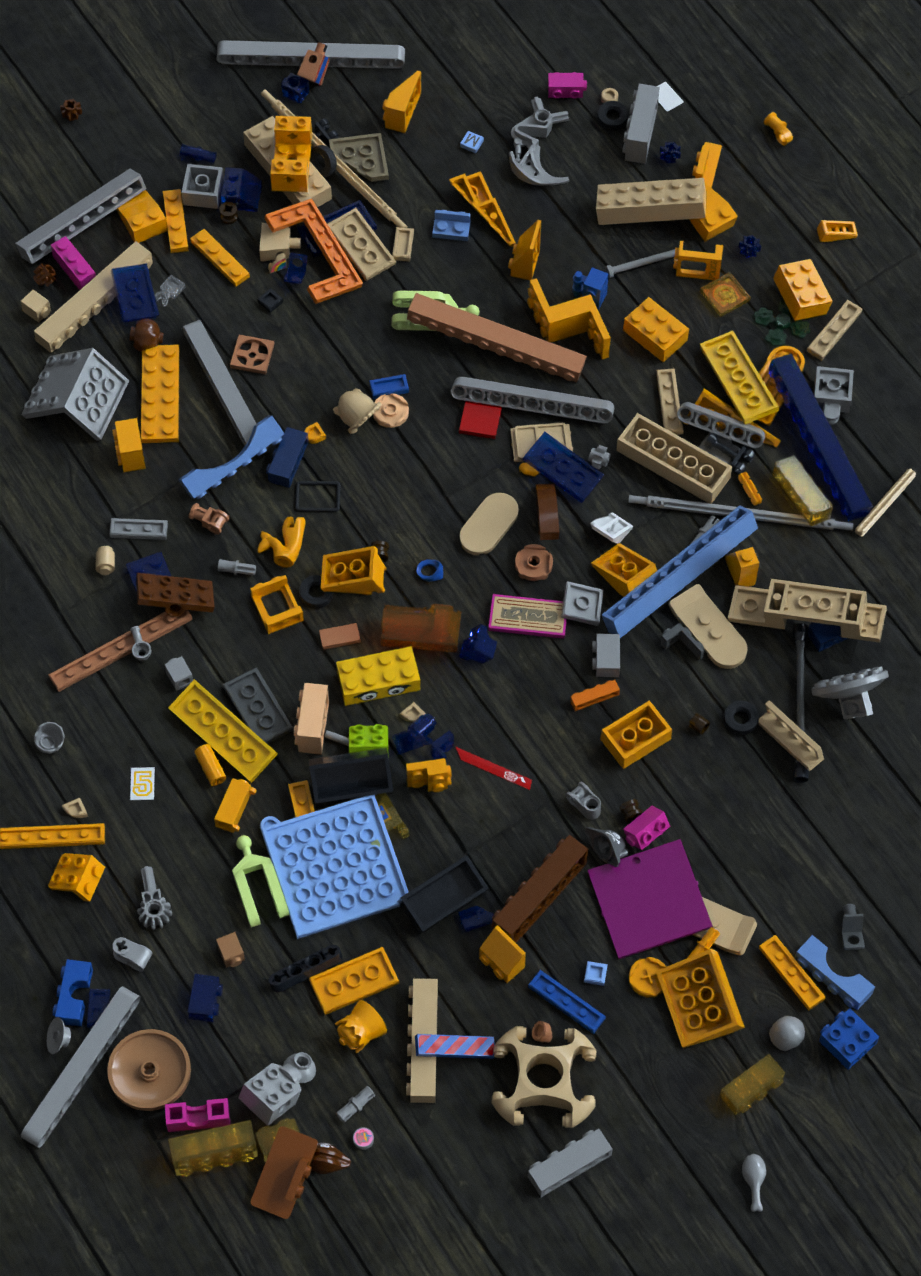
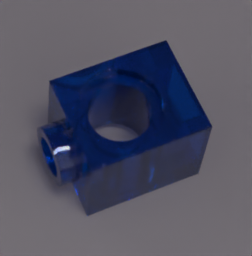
M290 73L287 78L283 79L281 84L283 96L301 104L309 93V80Z

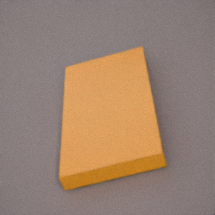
M383 947L309 978V982L324 1015L399 984L398 977Z

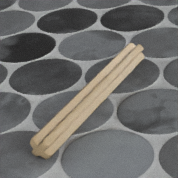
M912 469L906 470L856 527V534L862 537L915 478V471Z

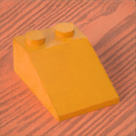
M421 71L415 72L389 94L388 99L384 100L382 109L385 110L383 114L385 128L402 133L406 132L421 95Z
M705 183V218L689 220L706 242L733 227L738 216L730 204Z
M146 190L116 209L134 242L140 243L168 231L166 217L159 205Z
M537 220L519 237L518 244H514L512 252L514 258H510L508 268L511 269L512 277L532 280L540 253L541 220Z
M618 543L591 562L599 574L623 597L657 571L655 563L621 543Z

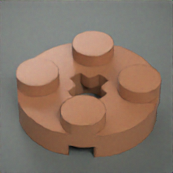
M530 544L517 553L515 568L522 579L530 581L545 580L552 571L553 557L551 553L549 554L546 551L545 547L538 544ZM535 559L536 562L539 564L533 566L529 562H532V560Z

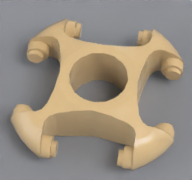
M516 1026L506 1032L493 1047L494 1057L503 1058L508 1054V1051L512 1052L516 1058L519 1078L513 1096L506 1098L502 1092H493L491 1103L496 1111L513 1126L523 1125L524 1114H521V1111H516V1109L537 1105L552 1106L570 1111V1113H566V1116L562 1118V1126H565V1128H573L585 1120L595 1108V1099L592 1095L584 1096L581 1101L575 1098L571 1087L570 1070L574 1058L579 1054H582V1058L585 1061H595L597 1051L589 1039L577 1029L568 1028L565 1029L564 1039H567V1043L570 1044L557 1047H541L520 1042L523 1041V1038H526V1028L523 1026ZM548 1064L559 1071L562 1079L552 1088L544 1089L532 1084L527 1077V1073L536 1065Z

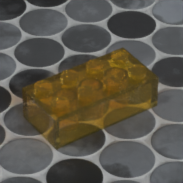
M251 1120L168 1139L176 1176H189L199 1170L206 1172L220 1165L228 1167L233 1165L234 1162L241 1160L242 1162H249L254 1160V1157H258Z

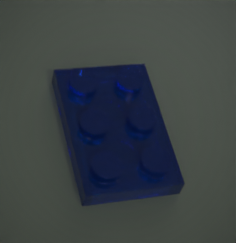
M147 263L113 268L111 274L123 323L158 317L159 312Z

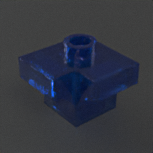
M480 624L470 630L469 637L463 640L460 658L476 660L482 664L493 659L497 642L489 637L486 626Z

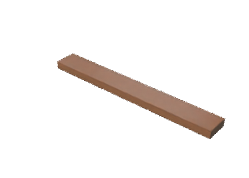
M185 610L182 615L172 617L164 612L141 624L139 628L142 641L150 643L193 620L188 610ZM128 631L49 674V678L57 691L64 690L132 653V647L135 644L131 631Z

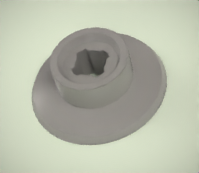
M59 1017L52 1020L47 1032V1048L51 1054L57 1053L61 1047H67L71 1038L70 1028L65 1027L63 1020Z

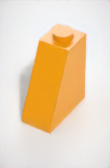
M753 547L725 556L735 585L746 587L755 585L759 561Z

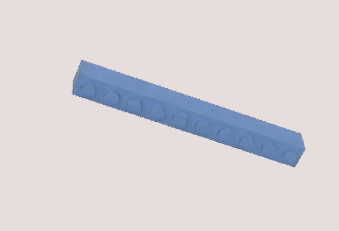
M738 506L604 612L602 617L608 632L620 634V638L627 634L647 616L758 529L753 512L743 506Z

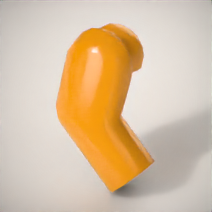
M542 459L536 465L521 463L519 470L525 475L537 476L548 465Z

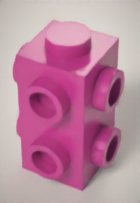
M548 73V98H583V91H587V80H583V73Z
M651 806L623 829L626 834L625 839L630 846L643 850L659 835L663 834L670 827L664 811Z

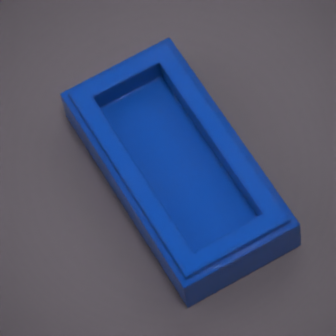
M405 374L370 380L373 399H377L384 394L399 395L409 393Z

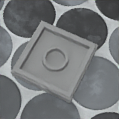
M567 581L564 590L561 618L598 626L600 623L603 590Z

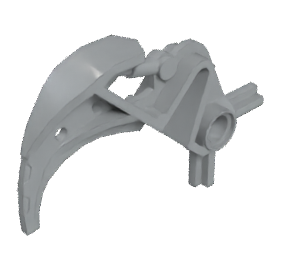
M534 97L531 100L534 110L533 115L515 125L511 130L516 155L515 159L513 151L508 153L511 169L520 180L533 185L542 186L568 183V177H553L545 172L540 163L539 140L533 138H547L554 123L569 121L568 112L563 111L551 114L550 111L544 109L541 98ZM526 146L528 151L521 160V147Z

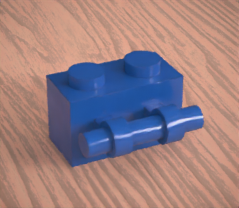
M591 268L588 276H584L582 272L577 271L573 276L574 285L572 286V292L574 296L578 298L581 294L583 296L591 294L599 311L607 295L609 274L595 268Z

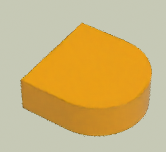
M318 422L308 426L304 431L308 433V441L311 444H316L326 439V435Z

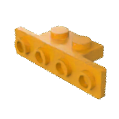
M705 142L701 152L698 151L696 162H698V166L694 165L692 176L704 178L705 183L712 188L722 146Z

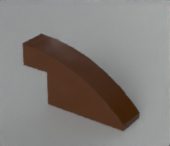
M536 484L537 522L540 540H559L555 485Z

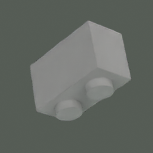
M597 634L596 641L592 642V652H596V658L592 659V670H596V677H619L620 634Z

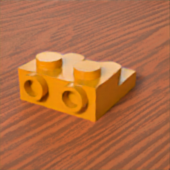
M445 758L406 764L407 787L420 788L423 785H427L428 792H441L444 789H448V785H451V767L446 765Z

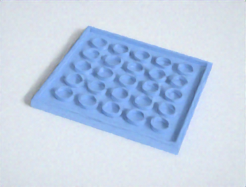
M375 795L363 796L261 828V833L280 883L297 939L400 907L397 901L408 893Z

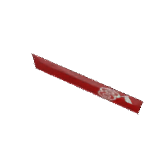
M456 747L462 761L530 790L531 779Z

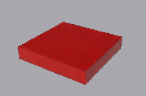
M465 401L459 433L496 439L502 407Z

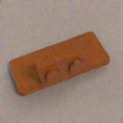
M285 1126L279 1128L252 1196L251 1204L284 1219L290 1217L297 1198L300 1199L304 1191L302 1186L304 1179H308L312 1167L310 1164L318 1146L317 1139Z

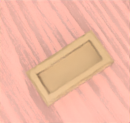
M396 227L392 254L395 260L410 262L414 229Z

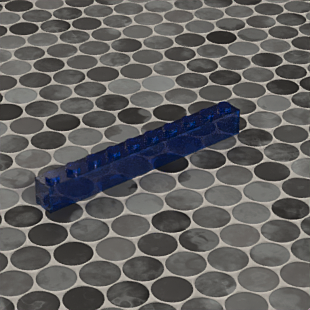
M792 353L772 359L768 368L769 375L774 379L778 392L782 394L785 406L790 409L793 421L798 424L802 438L807 441L808 449L814 455L818 468L822 470L826 483L830 485L835 500H838L842 514L847 517L848 521L868 515L873 505Z

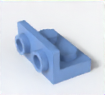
M435 210L433 238L468 241L470 213Z

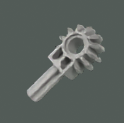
M146 866L141 869L145 892H141L143 902L141 901V908H138L137 912L140 915L139 921L144 922L146 928L151 925L152 929L155 930L157 925L163 928V922L169 923L168 917L172 916V911L169 910L171 908L170 903H166L165 898L161 897L160 889H156L153 868ZM154 910L159 911V913L155 915L150 914Z

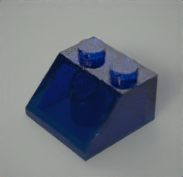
M226 167L221 193L222 204L224 202H233L237 206V210L258 212L262 180L245 169Z

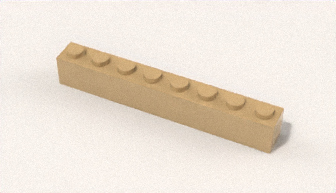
M135 241L34 330L36 341L50 353L55 349H59L64 341L72 337L81 326H85L90 318L97 315L106 304L113 301L116 295L123 292L132 281L138 279L142 272L151 267L153 264L152 253Z

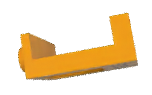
M680 241L679 248H675L673 269H677L676 276L719 281L723 245H716L715 253L683 250L684 241ZM684 260L706 263V270L681 269V262Z
M286 575L274 577L271 581L258 583L250 588L251 598L268 634L304 621L303 611L297 605L288 585ZM281 591L289 606V610L269 616L261 598L273 592Z

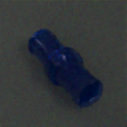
M182 144L180 149V155L195 158L197 161L204 160L212 163L216 161L217 152Z

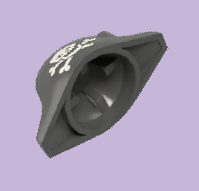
M586 827L585 834L596 855L602 861L618 867L620 858L628 855L623 837L612 830Z

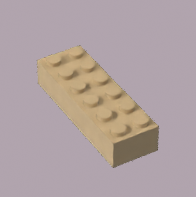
M273 116L243 132L244 145L270 177L271 162L274 159L275 118ZM311 162L308 192L283 191L293 205L312 198L316 206L319 207L332 199L331 186Z
M704 178L598 185L596 203L599 225L705 218Z
M639 413L636 414L617 440L616 451L707 503H713L731 478V465Z

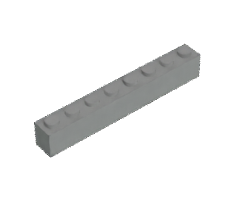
M132 169L126 170L16 242L15 244L21 257L31 264L35 263L52 251L51 244L65 236L70 240L146 190L141 175Z

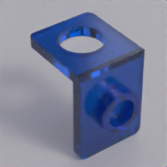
M289 254L288 271L284 277V282L302 283L306 275L307 255ZM293 259H301L303 265L296 267L293 264Z

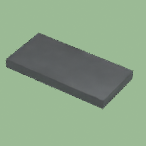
M257 667L222 684L244 724L267 744L293 731L291 723Z

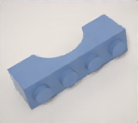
M812 935L796 952V961L803 969L809 970L817 981H822L827 985L831 993L834 995L838 994L848 1007L858 1010L873 994L875 986L860 974L852 977H843L834 973L826 961L828 947Z

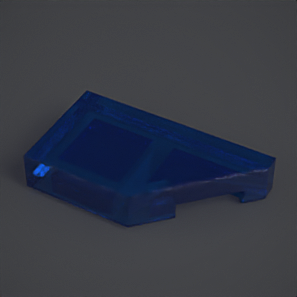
M412 729L392 736L399 754L433 742L431 738Z
M479 906L458 912L465 932L491 924L493 921L492 917L494 914Z
M90 989L88 1027H92L110 1003V989Z

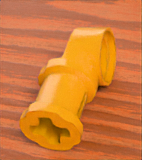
M775 112L770 113L765 118L764 124L769 125L774 130L776 139L781 145L785 146L793 140L792 133L786 128L787 123L781 121Z

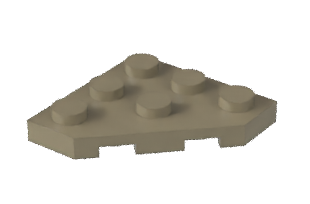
M381 133L329 139L330 149L351 170L371 182L389 179Z

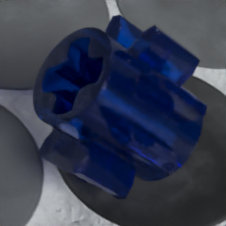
M665 142L664 147L660 146V159H664L666 163H676V158H681V146H677L675 142Z
M753 235L743 236V241H739L740 254H744L747 258L756 257L757 252L761 251L760 239H756Z

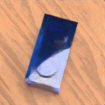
M195 974L188 1008L189 1019L214 1022V1016L219 1014L220 1004L217 1003L218 996L221 997L223 992V984H220L219 977Z

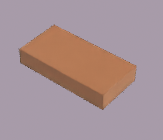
M357 623L319 630L323 650L361 643Z

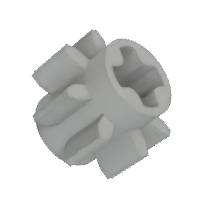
M599 445L597 449L592 448L588 461L592 462L591 467L600 469L602 466L606 467L608 465L611 454L606 452L607 447Z

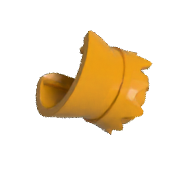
M363 1000L356 1004L350 1015L335 1023L336 1026L339 1025L337 1032L340 1037V1044L355 1050L356 1053L362 1050L370 1040L387 1033L386 1025L379 1013Z

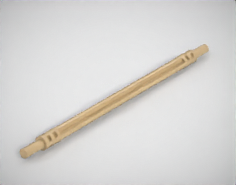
M267 90L262 91L261 95L280 116H295L280 100H276ZM312 132L311 146L325 145ZM335 155L337 161L336 170L384 217L392 221L397 227L407 228V225L396 216L397 213Z

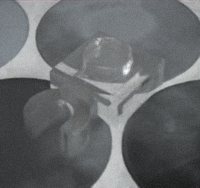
M170 275L160 286V292L155 294V301L157 302L160 298H163L161 301L162 306H166L170 297L175 299L186 288L185 283Z

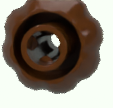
M144 318L136 322V327L131 326L129 341H134L133 347L137 351L142 352V350L156 347L159 343H162L164 333L160 332L159 326L155 321Z

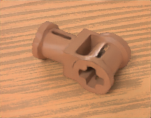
M198 503L192 506L189 513L190 519L201 521L203 527L218 535L221 533L224 523L229 521V516L222 510L211 507L206 510L200 507Z

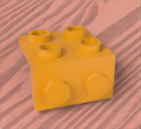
M64 853L59 859L48 887L51 890L72 891L83 901L90 902L105 866L92 855Z

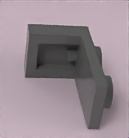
M680 623L672 629H666L662 633L661 645L665 650L678 640H681L699 660L703 658V645L700 641H696L688 628L683 627Z

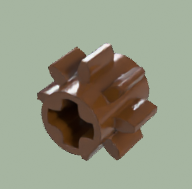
M74 99L65 100L64 105H60L62 117H66L69 121L78 120V116L82 114L80 102L76 103Z
M41 263L33 271L35 273L33 278L40 286L45 284L48 287L56 279L54 277L56 274L55 270L48 264L44 266Z

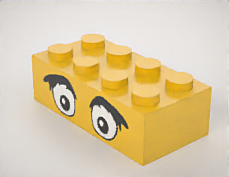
M412 646L336 662L337 675L345 706L420 690V677Z

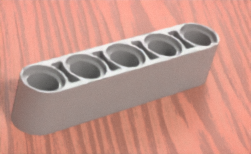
M690 402L683 403L677 412L679 420L752 448H759L765 440V432L761 428L750 424L745 425L742 421ZM682 409H689L691 415H684ZM699 416H707L708 422H702ZM717 422H724L726 428H719ZM735 428H740V429H742V430H743V434H742V435H737V434L734 432V429H735ZM752 435H759L761 440L754 441Z

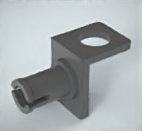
M846 904L843 906L844 915L841 930L844 949H864L865 945L862 934L864 916L863 914H856V906L854 904ZM855 937L859 940V943L850 944L848 939Z

